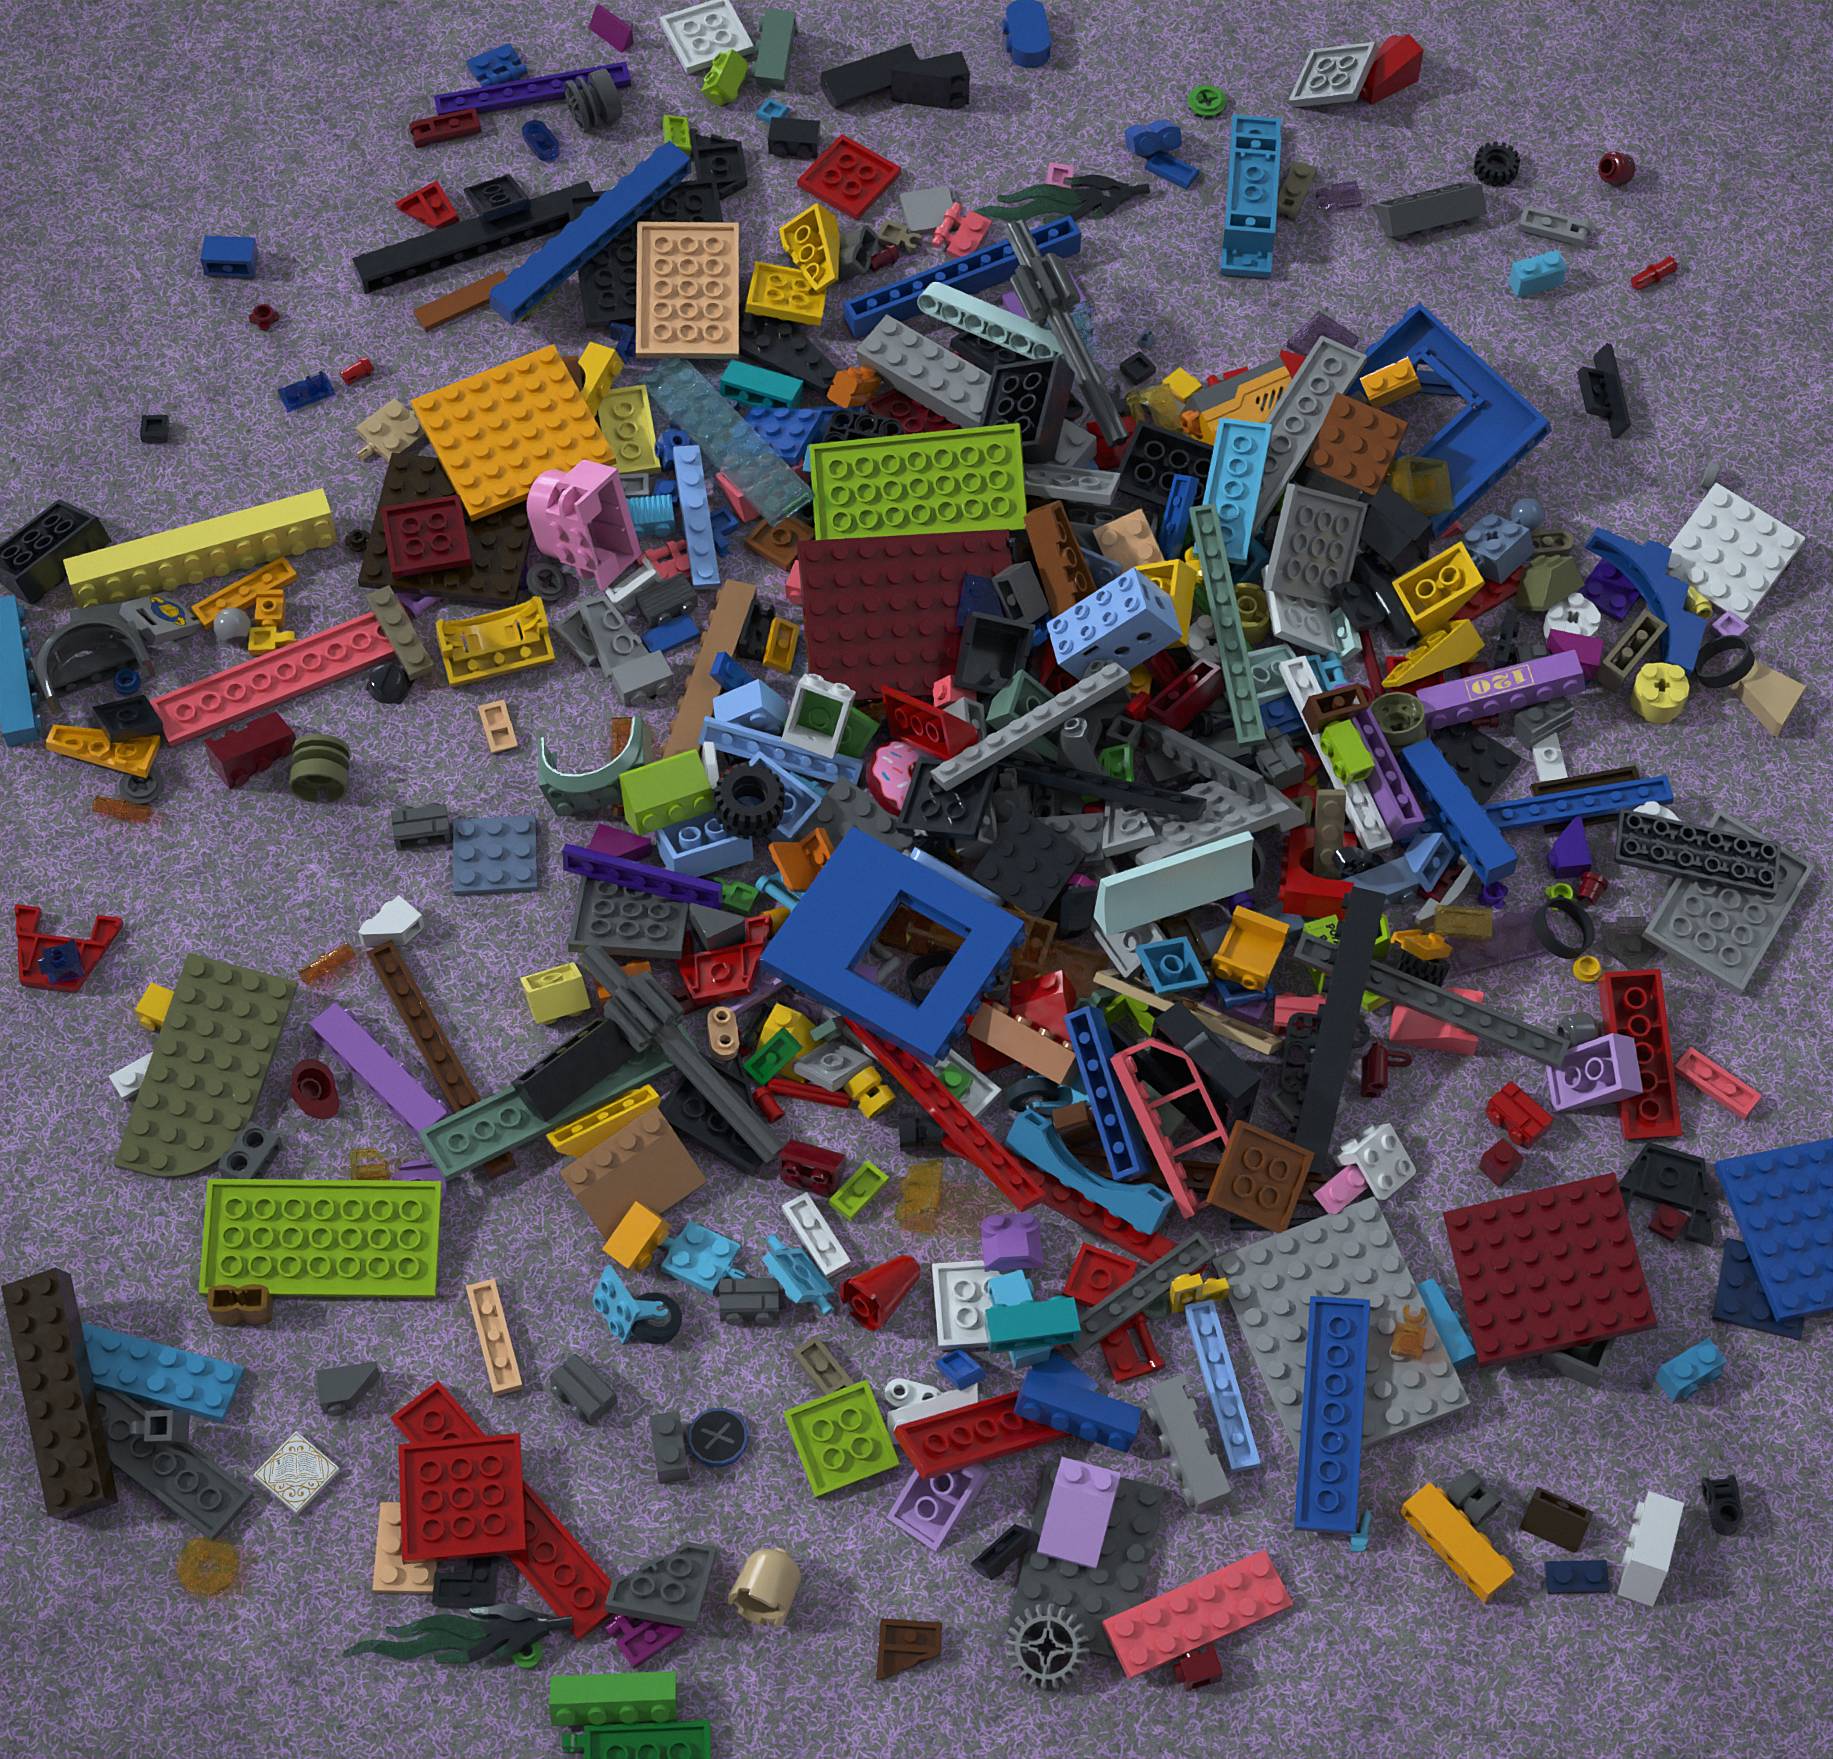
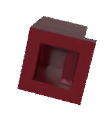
M1214 1644L1207 1645L1205 1653L1192 1651L1185 1654L1183 1659H1180L1179 1664L1173 1666L1175 1679L1178 1684L1183 1683L1185 1691L1221 1682L1223 1676Z

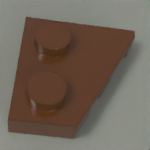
M880 1618L876 1680L885 1679L940 1656L942 1622Z

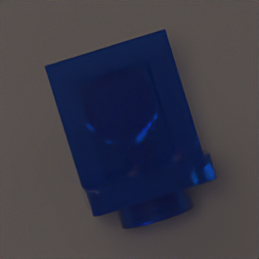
M612 322L610 325L611 340L619 341L616 346V352L624 365H627L629 358H634L636 355V329L627 324Z

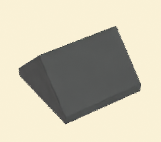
M694 903L690 904L692 934L703 952L747 942L745 917Z

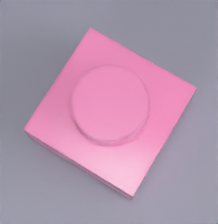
M1050 162L1045 189L1070 193L1074 166Z

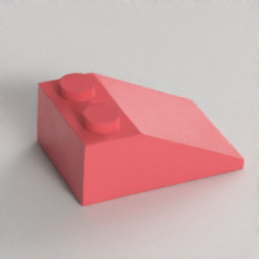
M1457 987L1443 988L1483 1004L1484 992ZM1394 1002L1389 1042L1474 1056L1478 1036Z

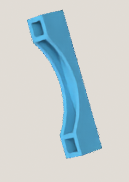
M1030 1108L1017 1115L1005 1140L1004 1145L1009 1147L1015 1155L1027 1158L1035 1163L1039 1170L1051 1173L1059 1178L1063 1185L1075 1188L1083 1193L1087 1200L1104 1206L1110 1214L1128 1221L1141 1233L1151 1235L1162 1226L1175 1200L1174 1197L1151 1183L1139 1185L1122 1184L1093 1173L1068 1151L1060 1139L1054 1124Z

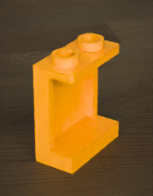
M1237 905L1233 913L1231 925L1218 953L1214 955L1211 968L1214 970L1215 975L1221 979L1242 984L1247 989L1264 992L1287 941L1290 925Z

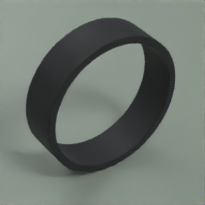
M1726 635L1708 642L1699 650L1694 672L1702 685L1708 688H1723L1744 678L1752 669L1755 657L1746 639L1737 635ZM1729 649L1746 650L1740 662L1731 669L1715 675L1701 673L1703 665L1718 653Z
M1564 897L1552 898L1535 913L1534 929L1542 945L1555 956L1564 959H1574L1593 944L1595 930L1588 913L1573 900ZM1547 908L1560 909L1575 920L1583 932L1584 941L1582 948L1568 947L1552 934L1546 921Z
M949 950L930 952L920 956L910 964L906 977L910 992L916 999L924 1001L933 988L915 984L916 978L928 969L949 965L957 952Z

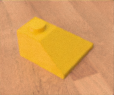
M776 1003L763 1027L756 1052L781 1028L785 1027L803 1048L777 1074L805 1083L806 1078L792 1071V1063L827 1041L822 1039L815 1042L810 1031L815 1029L816 1026L802 1013Z

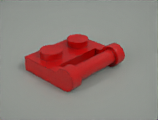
M1144 1312L1138 1313L1099 1342L1115 1384L1166 1367L1163 1357L1158 1355L1146 1326L1148 1321ZM1135 1328L1148 1362L1140 1363L1127 1330Z

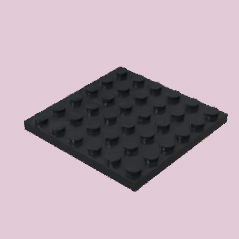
M716 178L679 182L577 270L586 329L636 323L637 222L723 223ZM610 190L566 195L570 222H574L581 216L585 208L593 206L604 192Z

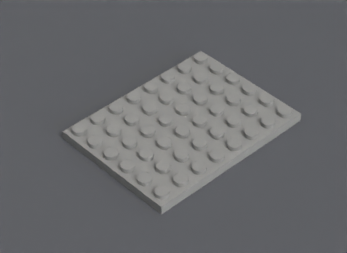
M1375 1196L1345 1207L1335 1215L1333 1213L1327 1214L1212 1259V1264L1218 1278L1226 1277L1229 1285L1228 1301L1298 1461L1310 1296L1370 1300L1361 1450L1471 1407L1468 1396Z

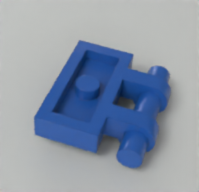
M510 43L466 60L469 70L477 81L486 78V80L480 82L481 87L502 84L510 80L516 81L520 79V76L528 73L525 64L516 67L521 64V60Z

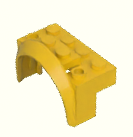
M534 596L525 603L484 615L452 621L439 619L435 623L437 639L450 688L555 663V656L548 633L549 625L541 597ZM516 621H518V622L520 623L521 631H522V634H523V639H522V641H521V638H520V634H519V630H518V626H517V622H516ZM463 634H464V638H465V641H466L468 653L466 652L465 646H464V643H463V639H462Z

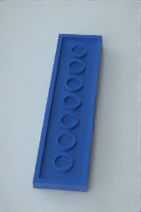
M1310 1296L1294 1530L1356 1535L1370 1300Z

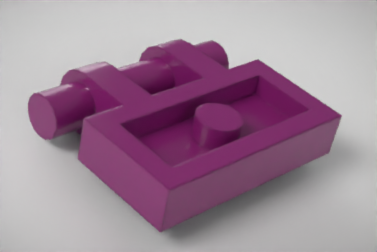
M619 1614L613 1617L614 1621L604 1627L610 1637L620 1631L624 1634L622 1638L616 1641V1646L633 1670L684 1636V1629L681 1626L646 1620L633 1629L630 1624L639 1618Z

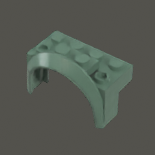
M639 716L632 717L630 738L619 756L604 767L584 774L558 772L557 753L549 751L544 737L537 740L538 786L557 816L570 815L575 812L623 803L619 774L653 763L651 733L642 717Z

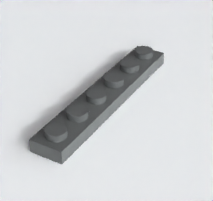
M1152 718L1143 722L1144 740L1150 748L1156 749L1169 758H1173L1186 767L1203 774L1205 777L1258 804L1267 799L1262 775Z
M1197 1231L1078 1317L1081 1329L1079 1342L1067 1343L1066 1345L1078 1358L1169 1292L1171 1282L1178 1276L1184 1274L1192 1275L1214 1259L1217 1253L1200 1232Z

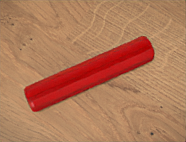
M772 1077L767 1086V1089H771L775 1095L846 1109L851 1104V1097L843 1090L837 1089L831 1092L821 1086Z

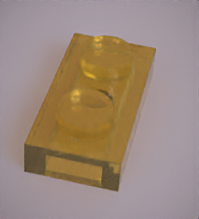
M1436 905L1434 935L1490 940L1492 937L1493 910Z

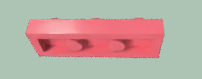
M1692 1047L1686 1051L1674 1066V1073L1743 1120L1748 1117L1762 1098L1760 1093Z

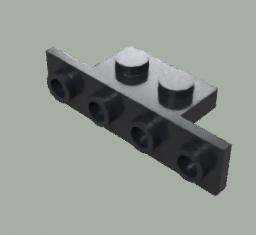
M1606 343L1593 356L1596 369L1582 366L1577 371L1586 413L1607 418L1612 439H1616L1631 426L1613 346Z

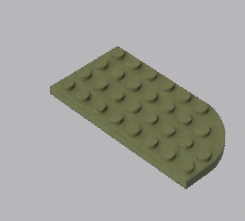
M188 953L113 1163L116 1168L156 1178H178L199 1173L219 1163L221 1156L226 1151L229 1152L234 1145L238 1132L242 1128L245 1129L253 1119L298 987L297 981Z

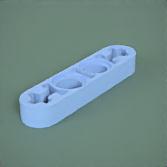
M917 847L913 849L909 858L999 908H1002L1006 899L993 890Z

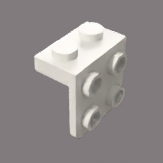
M1390 1123L1378 1126L1368 1124L1358 1130L1359 1135L1356 1138L1344 1142L1340 1146L1341 1150L1333 1156V1159L1338 1167L1357 1163L1377 1200H1386L1415 1175L1416 1169Z

